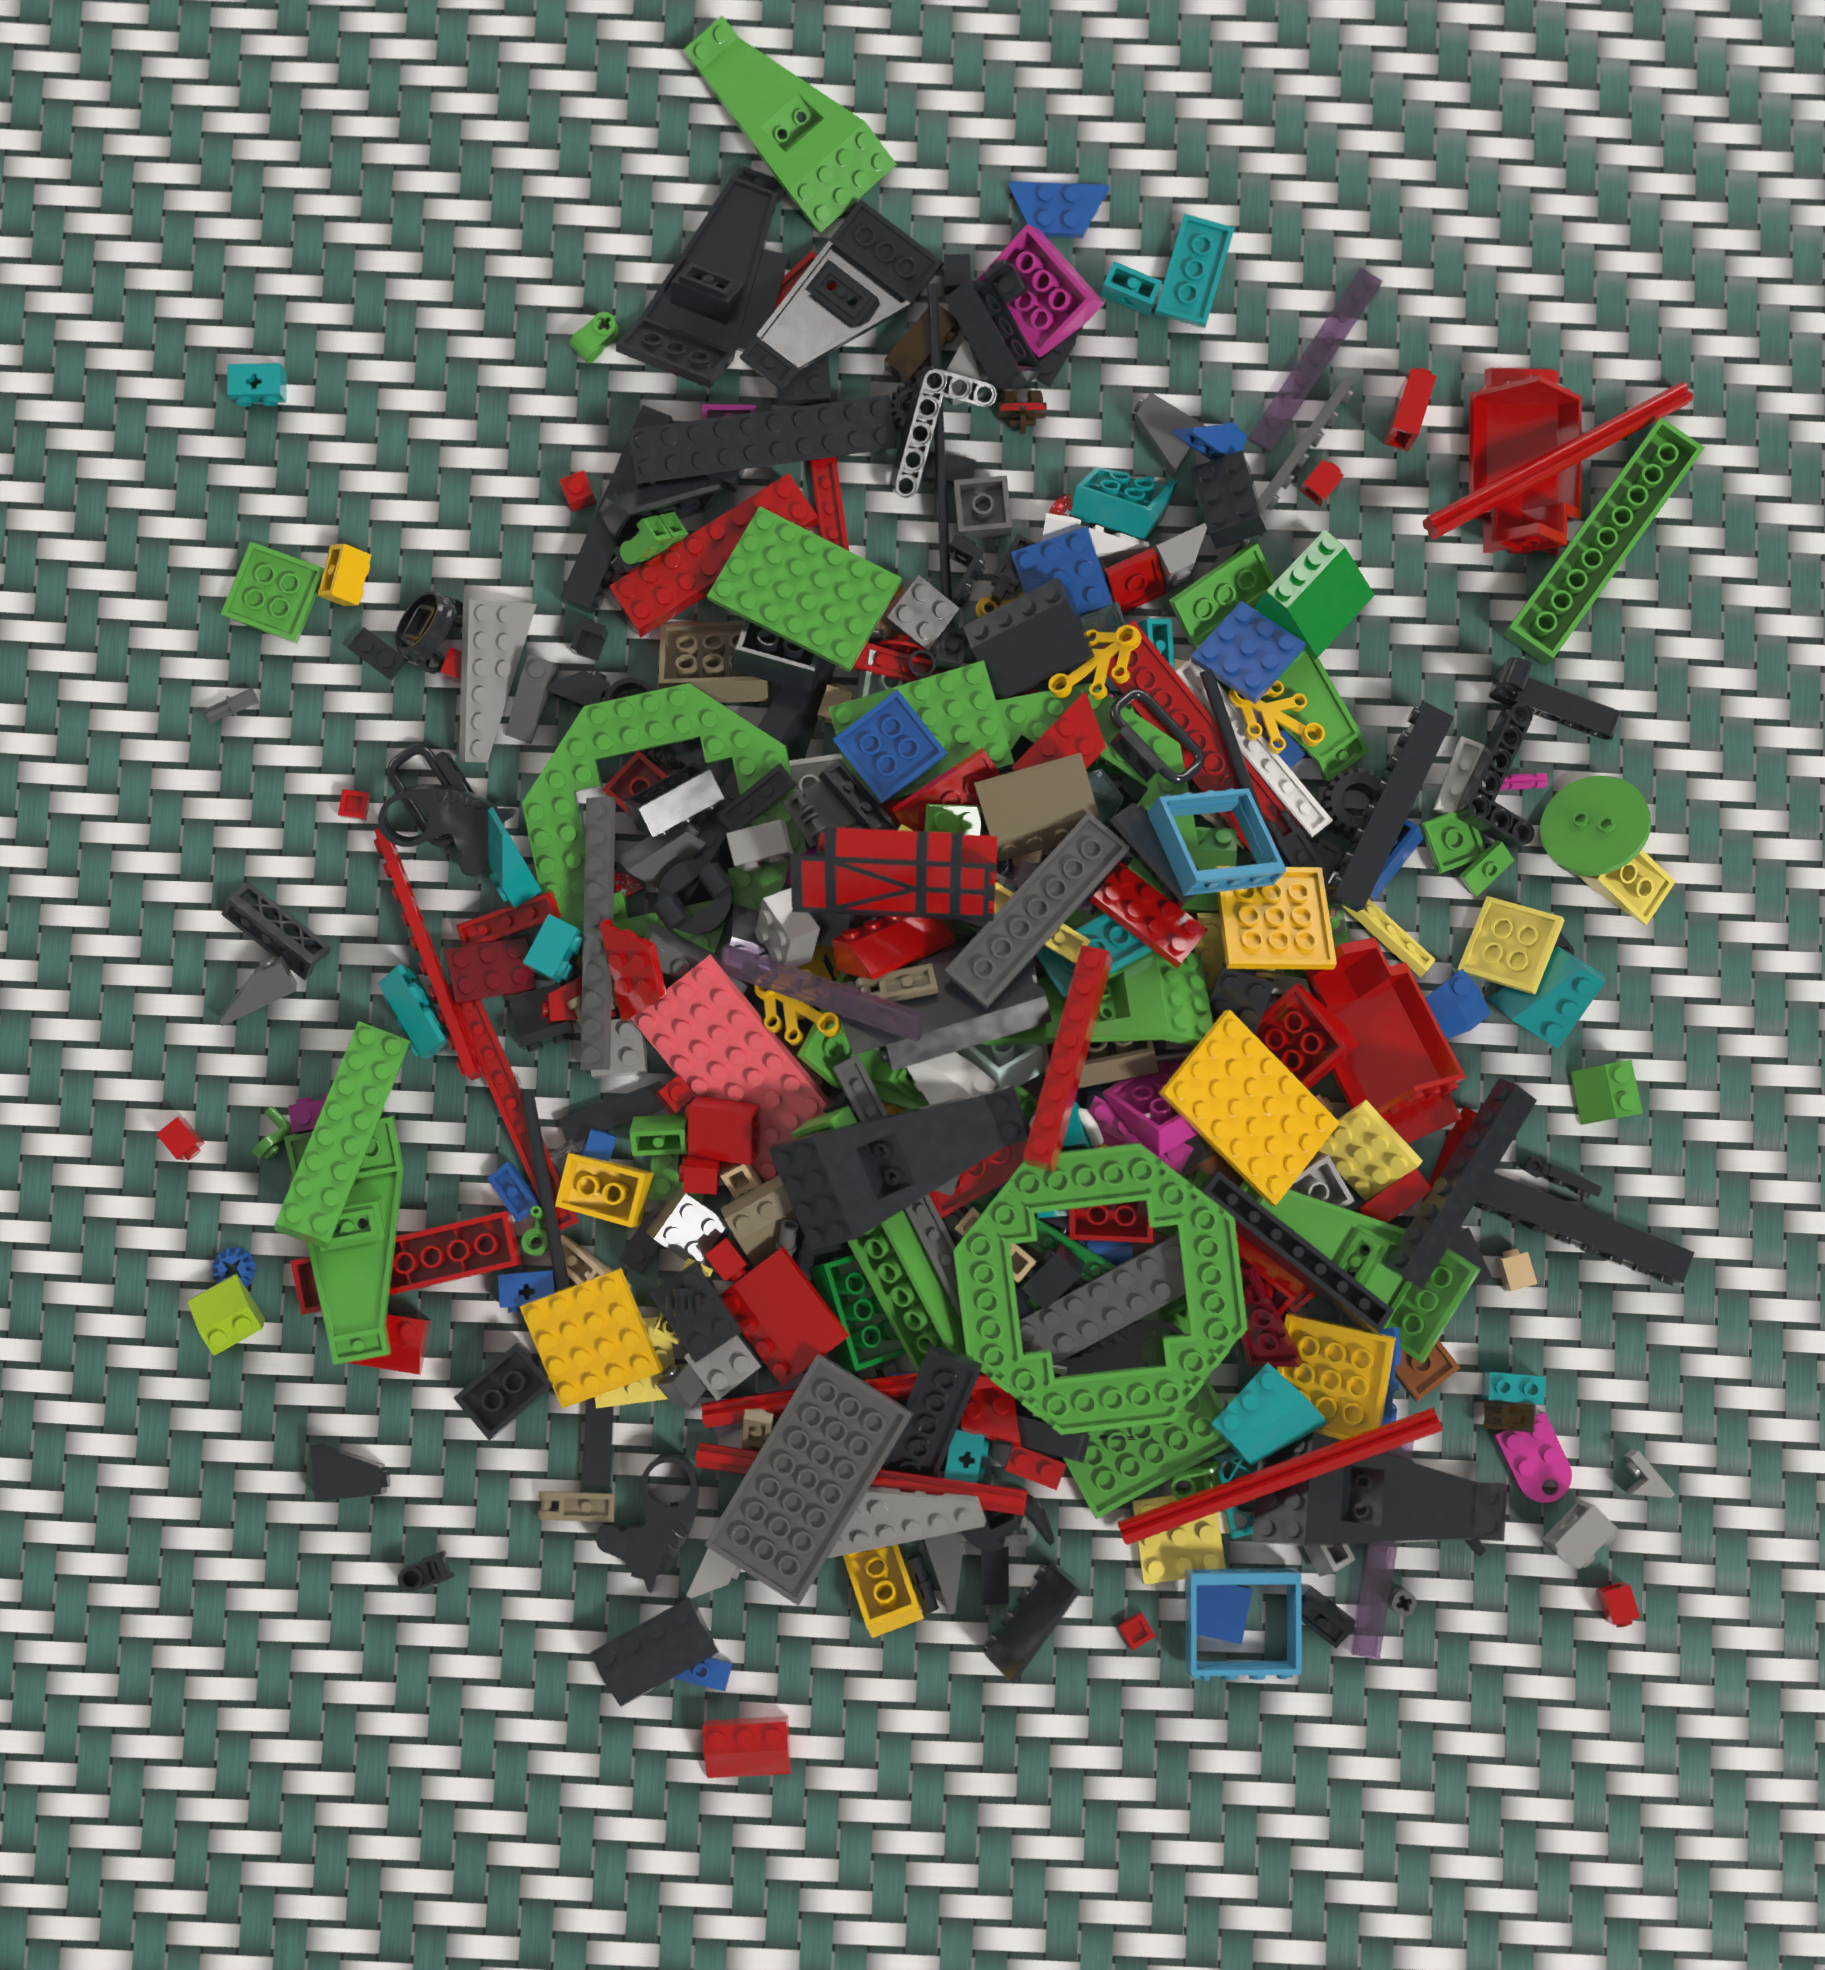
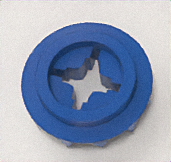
M233 1247L226 1248L216 1255L211 1267L212 1278L217 1284L234 1275L227 1276L229 1268L225 1262L229 1264L239 1262L237 1271H239L241 1275L239 1278L245 1287L253 1281L256 1273V1264L249 1252L242 1248Z

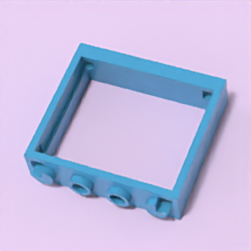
M1230 788L1225 791L1208 790L1204 793L1194 794L1187 792L1182 795L1173 796L1166 794L1156 799L1147 812L1184 896L1271 886L1287 871L1249 788L1236 790ZM1233 811L1257 864L1197 871L1173 817Z
M1295 1568L1186 1569L1187 1673L1190 1676H1194V1679H1203L1204 1681L1210 1680V1676H1221V1679L1237 1680L1238 1676H1249V1679L1263 1680L1266 1679V1675H1276L1278 1679L1302 1675L1301 1572ZM1287 1584V1661L1197 1662V1585Z

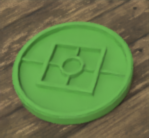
M1591 776L1567 785L1550 800L1541 818L1540 837L1546 853L1560 868L1583 876L1603 875L1620 869L1640 853L1650 834L1651 815L1645 798L1632 784L1611 776Z

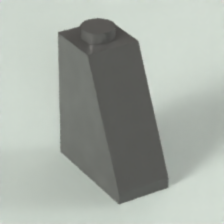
M1150 392L1146 399L1141 398L1134 409V412H1136L1134 423L1168 473L1174 476L1192 447L1172 435L1173 429L1201 427L1204 424Z
M691 822L682 825L676 824L670 828L671 831L662 837H647L621 854L618 858L619 862L628 873L659 889L663 877L672 867L681 862L693 860L706 843L699 835L701 831Z

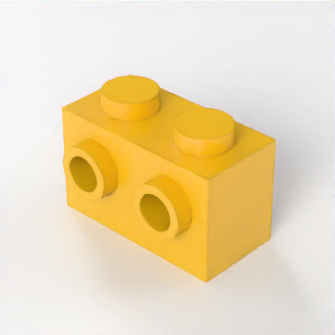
M347 544L330 545L317 596L342 606L359 605V601L364 594L365 578L370 570L371 554Z

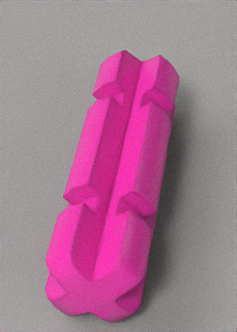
M1530 773L1506 776L1500 790L1508 788L1510 790L1531 789L1533 786L1535 789L1545 788L1548 784L1547 774L1536 773L1533 776Z

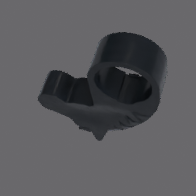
M623 678L610 686L605 694L604 702L614 700L621 692L628 689H639L644 692L654 690L641 679ZM701 738L640 751L652 763L673 771H679L693 762L704 767L708 765L705 762Z
M421 784L401 789L390 795L380 809L378 823L384 837L391 843L401 847H413L441 835L451 834L456 847L462 852L459 862L462 873L474 877L480 875L488 864V809L494 808L504 827L505 821L513 817L516 810L513 808H498L485 798L459 788L440 784ZM401 799L413 800L421 806H425L429 813L426 830L412 837L398 834L393 830L388 821L387 812L389 806Z
M1138 1320L1055 1365L1067 1367V1376L1147 1367L1141 1359L1140 1352H1137V1349H1140V1339L1142 1340L1147 1333L1155 1329H1167L1176 1335H1183L1184 1333L1180 1328L1171 1323L1156 1320Z
M664 1453L655 1457L647 1465L641 1478V1493L646 1522L632 1523L627 1527H623L617 1522H605L601 1525L596 1535L598 1548L624 1561L631 1572V1577L643 1579L649 1593L653 1591L656 1577L673 1562L681 1550L695 1520L700 1489L697 1471L692 1462L677 1453ZM675 1463L683 1467L688 1473L691 1488L689 1493L680 1500V1503L678 1501L670 1502V1505H667V1502L659 1500L651 1492L648 1481L649 1474L659 1464Z

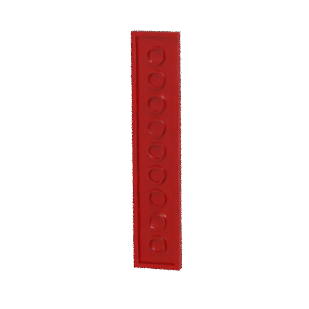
M1133 620L1128 625L1136 627L1140 631L1142 639L1140 645L1130 653L1127 666L1130 677L1127 682L1122 684L1115 682L1111 672L1117 665L1119 653L1111 658L1107 676L1122 694L1130 689L1146 691L1199 745L1205 758L1204 766L1191 780L1202 793L1208 790L1225 791L1230 788L1234 790L1239 789L1217 723ZM1105 643L1099 649H1105L1111 644ZM1124 672L1118 673L1117 676H1122ZM1137 699L1132 700L1130 704L1141 718L1180 743L1184 768L1189 767L1194 761L1193 755L1143 702ZM1243 756L1265 822L1271 819L1276 823L1283 836L1288 834L1291 830L1282 821L1280 815L1282 811L1286 810L1285 807ZM1233 811L1218 812L1231 829H1237V837L1252 854ZM1293 819L1296 826L1300 827L1298 823ZM1269 830V833H1270V835H1271V838H1272V840H1273V842H1274V844H1275L1277 850H1280V848L1278 847V845H1277L1276 842H1275V841H1277V840L1274 838V836L1272 835V833H1271L1270 830Z

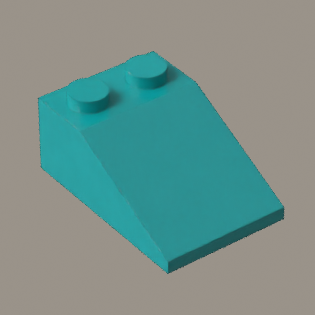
M493 807L488 809V864L493 871L489 876L503 901L505 902L509 899L513 907L516 908L541 894L542 890Z

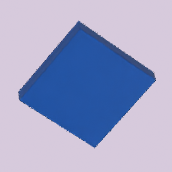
M1197 1585V1635L1242 1645L1253 1589L1240 1585Z

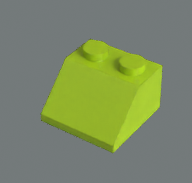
M237 1273L188 1300L198 1332L213 1356L263 1329L265 1317Z

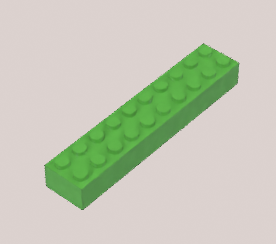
M1660 418L1647 433L1502 636L1545 666L1553 660L1705 447L1663 418Z
M846 1106L809 1119L792 1132L791 1136L793 1139L813 1133L854 1124L857 1121L850 1107ZM904 1210L857 1239L847 1241L916 1372H919L929 1344L963 1357L967 1356L963 1323L952 1306Z

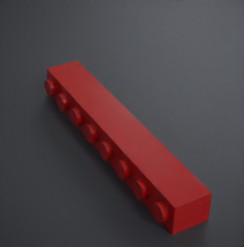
M1081 945L1023 1156L1028 1166L1053 1172L1056 1171L1113 961L1108 950Z

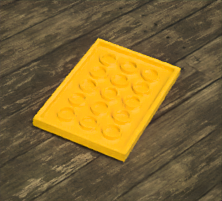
M1225 1010L1159 1092L1270 1206H1276L1340 1123L1231 1010Z

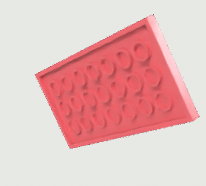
M709 955L667 988V995L630 1019L677 1075H680L696 1094L695 1098L699 1095L760 1104L759 1156L753 1161L752 1165L762 1179L767 1182L779 1175L768 1148L775 1144L792 1140L791 1133L809 1119L826 1114L823 1109L831 1101L778 1036L765 1027L764 1019L714 958Z

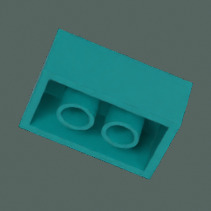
M548 914L523 963L535 973L564 986L566 982L570 983L577 970L574 966L578 958H583V933L578 928Z

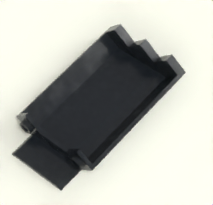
M977 934L955 940L956 943L896 969L901 970L932 963L938 993L879 1004L871 1009H862L859 1002L861 994L856 989V980L830 987V991L853 1055L879 1047L883 1064L888 1063L892 1071L1052 1022L1047 998L1043 987H1039L1037 983L1036 969L1032 959L987 1009L944 974V970ZM879 987L871 989L872 993L880 991Z

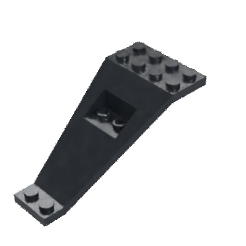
M741 166L722 190L643 314L616 342V352L701 386L711 388L735 359L738 338L762 252L765 249L775 208L779 201L787 194L776 178Z
M860 200L739 357L783 392L801 369L910 308L925 290L927 284L932 281L943 267V261L863 200ZM830 283L837 285L834 290H828L827 286ZM850 299H856L857 304L855 306H849L848 301Z
M1012 1084L983 1093L813 1133L775 1144L768 1148L808 1246L812 1251L857 1239L1003 1147L1027 1141L1031 1129Z
M1312 1432L1259 1461L1258 1471L1341 1440ZM1380 1453L1256 1498L1252 1541L1256 1543L1301 1546L1454 1540L1504 1541L1507 1485L1504 1483L1475 1482ZM1364 1478L1368 1479V1485L1366 1487L1361 1486V1482ZM1362 1506H1365L1366 1513L1361 1516L1359 1510Z

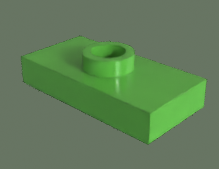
M1496 840L1459 877L1470 893L1477 897L1515 860L1503 842Z

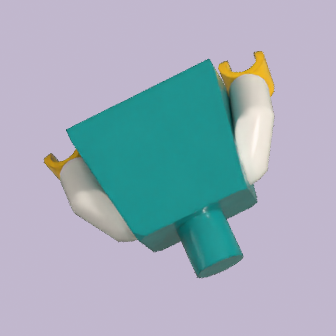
M1074 1102L1061 1152L1090 1149L1091 1146L1095 1148L1107 1147L1106 1144H1102L1104 1139L1097 1122L1086 1109L1081 1108ZM1034 1116L1032 1117L1029 1123L1030 1129L1032 1127Z

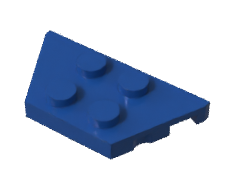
M1009 181L1008 189L1010 194L1012 193L1026 225L1029 224L1040 229L1046 237L1083 238L1091 221L1095 218L1102 201L1109 192V185Z

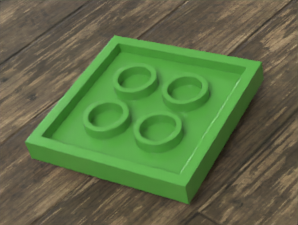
M250 541L221 615L297 644L318 594L324 568Z

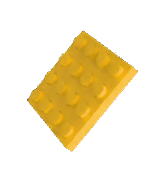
M1216 866L1215 869L1228 868V867H1236V866ZM1285 867L1287 871L1274 885L1217 892L1227 969L1334 970L1337 962L1322 868Z
M622 1268L523 1304L520 1307L547 1375L554 1384L552 1387L562 1409L653 1376L663 1370Z
M1292 1313L1286 1314L1284 1325L1303 1362L1300 1367H1277V1371L1299 1390L1328 1422L1327 1425L1317 1429L1314 1433L1344 1440L1380 1427L1382 1425L1396 1337L1379 1333L1372 1334L1362 1329Z

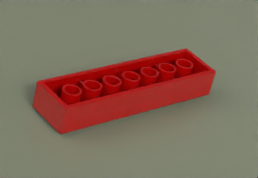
M789 473L609 586L613 598L640 638L707 597L759 506L808 531L818 526L817 514Z
M510 1211L396 1236L389 1296L523 1265L513 1217ZM310 1257L290 1261L301 1315L322 1312Z

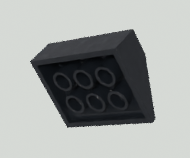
M1058 577L963 626L977 661L984 660L996 700L1016 697L1051 679L1052 676L1063 673L1095 657L1070 589Z
M1050 1561L1046 1566L1041 1564L1033 1575V1578L1036 1580L1030 1588L1026 1586L1023 1588L1016 1599L1019 1604L1014 1611L1009 1609L1000 1621L1003 1625L997 1634L992 1632L983 1645L986 1647L984 1651L985 1656L1013 1684L1016 1683L1081 1592L1077 1582Z

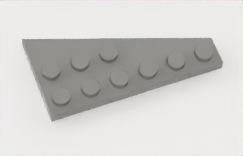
M463 599L459 762L488 763L537 604Z
M870 1486L828 1558L984 1527L986 1519L978 1496L944 1493L943 1496L928 1495L926 1491L907 1493L900 1492V1489Z

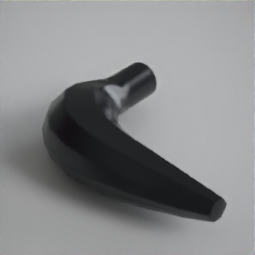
M1027 1494L1024 1515L1032 1522L1046 1542L1052 1545L1055 1541L1047 1514L1041 1504L1032 1495ZM992 1511L994 1515H997V1514L1001 1513V1512Z

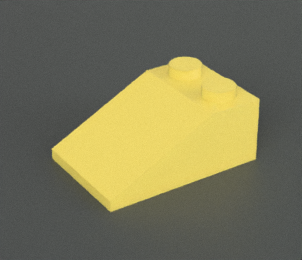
M1643 850L1628 864L1613 872L1597 876L1578 875L1594 891L1644 925L1648 924L1676 882Z

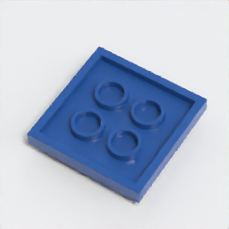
M1089 526L1011 552L1024 594L1058 577L1070 589L1079 615L1113 604Z
M1240 601L1191 655V662L1205 671L1213 669L1215 678L1256 704L1303 652L1306 643L1243 601Z
M898 689L833 739L883 805L948 755Z

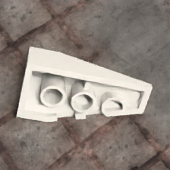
M1046 513L1042 541L1086 526L1081 525V520L1077 518ZM1095 525L1093 529L1089 528L1099 561L1103 560L1105 565L1116 564L1129 555L1133 557L1149 548V542L1123 533L1110 535L1104 531V527Z
M956 1052L904 1067L908 1069L916 1083L914 1085L917 1090L922 1091L930 1105L991 1091L997 1084L975 1064Z

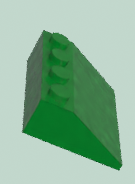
M1324 530L1269 587L1254 608L1306 643L1304 651L1316 660L1375 594L1346 547Z
M854 1254L810 1268L817 1292L850 1335L834 1347L840 1367L848 1372H855L907 1354Z

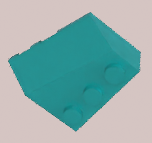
M1096 467L1076 486L1071 515L1078 517L1083 522L1103 525L1107 530H1118L1127 533L1129 536L1145 539L1163 520L1178 481L1169 480L1168 484L1154 482L1155 477L1145 476L1144 478L1134 479L1130 478L1131 476L1127 472Z
M1557 946L1552 951L1535 995L1505 986L1489 996L1488 999L1512 1021L1559 1049L1605 984V976Z
M400 964L378 982L379 987L384 993L383 997L390 1009L394 1010L398 1017L396 1021L403 1033L407 1032L411 1039L409 1046L415 1056L420 1055L421 1058L428 1059L450 1047L447 1040V1035L450 1034L441 1023L438 1012L417 973Z
M1267 1363L1211 1423L1210 1428L1252 1466L1293 1442L1322 1428L1328 1422L1299 1390Z

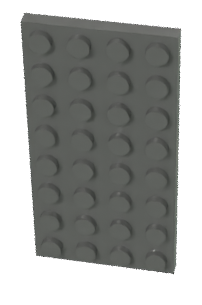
M820 1353L817 1354L706 1541L705 1546L799 1606L914 1413Z

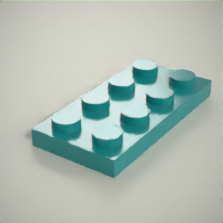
M1184 213L1155 311L1156 315L1202 328L1206 327L1234 227Z
M1103 914L1075 930L1091 940L1088 946L1109 951L1113 960L1109 975L1153 951L1107 914ZM1044 947L1039 950L1035 958L1064 1001L1067 999L1076 965L1049 948Z

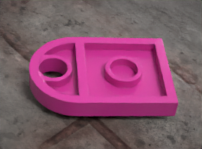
M1545 1412L1535 1415L1534 1433L1502 1430L1494 1434V1438L1519 1490L1526 1497L1537 1502L1549 1503L1560 1499L1568 1491L1572 1480L1571 1467ZM1552 1479L1556 1484V1490L1551 1495H1546L1542 1490L1544 1481Z

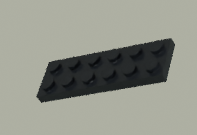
M929 1344L905 1404V1407L914 1414L881 1469L933 1477L938 1476L981 1371L982 1363Z

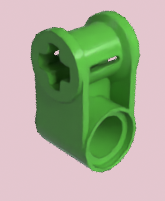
M599 312L572 336L569 345L587 363L593 362L618 337L619 329L615 318L609 312ZM602 325H605V326H607V327L610 326V329H608V330H606L605 328H602V329H601V326H602Z
M1218 1461L1202 1462L1171 1478V1492L1173 1496L1179 1500L1223 1484L1221 1483L1218 1471L1220 1463ZM1182 1480L1190 1483L1186 1488H1180L1176 1484Z

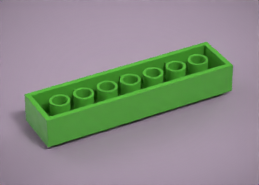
M358 1021L275 1222V1231L328 1249L408 1051L410 1040Z

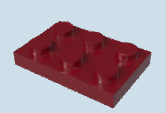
M526 936L445 950L455 1004L536 990L533 971L523 963L529 952Z

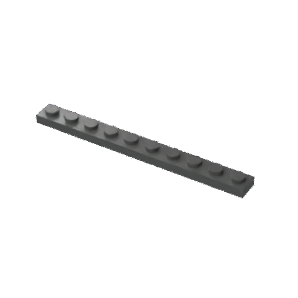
M1348 376L1344 377L1259 498L1262 514H1264L1267 508L1272 511L1280 499L1277 496L1280 489L1283 487L1286 490L1295 476L1292 475L1294 469L1296 467L1300 469L1303 467L1310 456L1306 452L1311 445L1315 448L1325 435L1321 432L1327 424L1331 427L1339 415L1336 411L1339 405L1343 404L1345 406L1354 394L1351 388L1355 381ZM1248 538L1225 546L1208 572L1247 546L1250 539Z
M611 796L586 798L581 1070H610L612 977L599 923L605 919L613 921L616 798Z
M858 1054L831 1067L859 1122L888 1115ZM928 1194L905 1208L904 1211L957 1315L961 1316L954 1258L955 1245Z

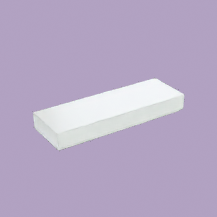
M1463 736L1459 738L1432 809L1433 812L1445 815L1456 811L1457 804L1485 745Z

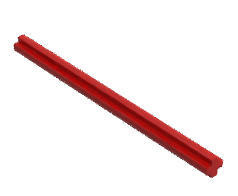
M1684 382L1674 385L1427 516L1423 520V528L1428 530V536L1433 540L1656 422L1660 418L1686 406L1689 402L1693 401L1692 392L1688 391V385Z
M980 1371L973 1390L999 1387ZM918 1372L863 1381L894 1401L907 1400ZM796 1390L701 1403L703 1424L707 1428L743 1423L746 1409H763L768 1413H772L773 1418L781 1417Z
M1432 1407L1118 1522V1527L1124 1543L1129 1545L1441 1432L1443 1429L1436 1411Z
M699 1442L695 1457V1467L747 1474L760 1451ZM880 1469L871 1484V1487L900 1489V1492L907 1493L926 1491L928 1495L943 1496L944 1493L978 1496L982 1510L1023 1516L1025 1514L1027 1490L886 1469Z

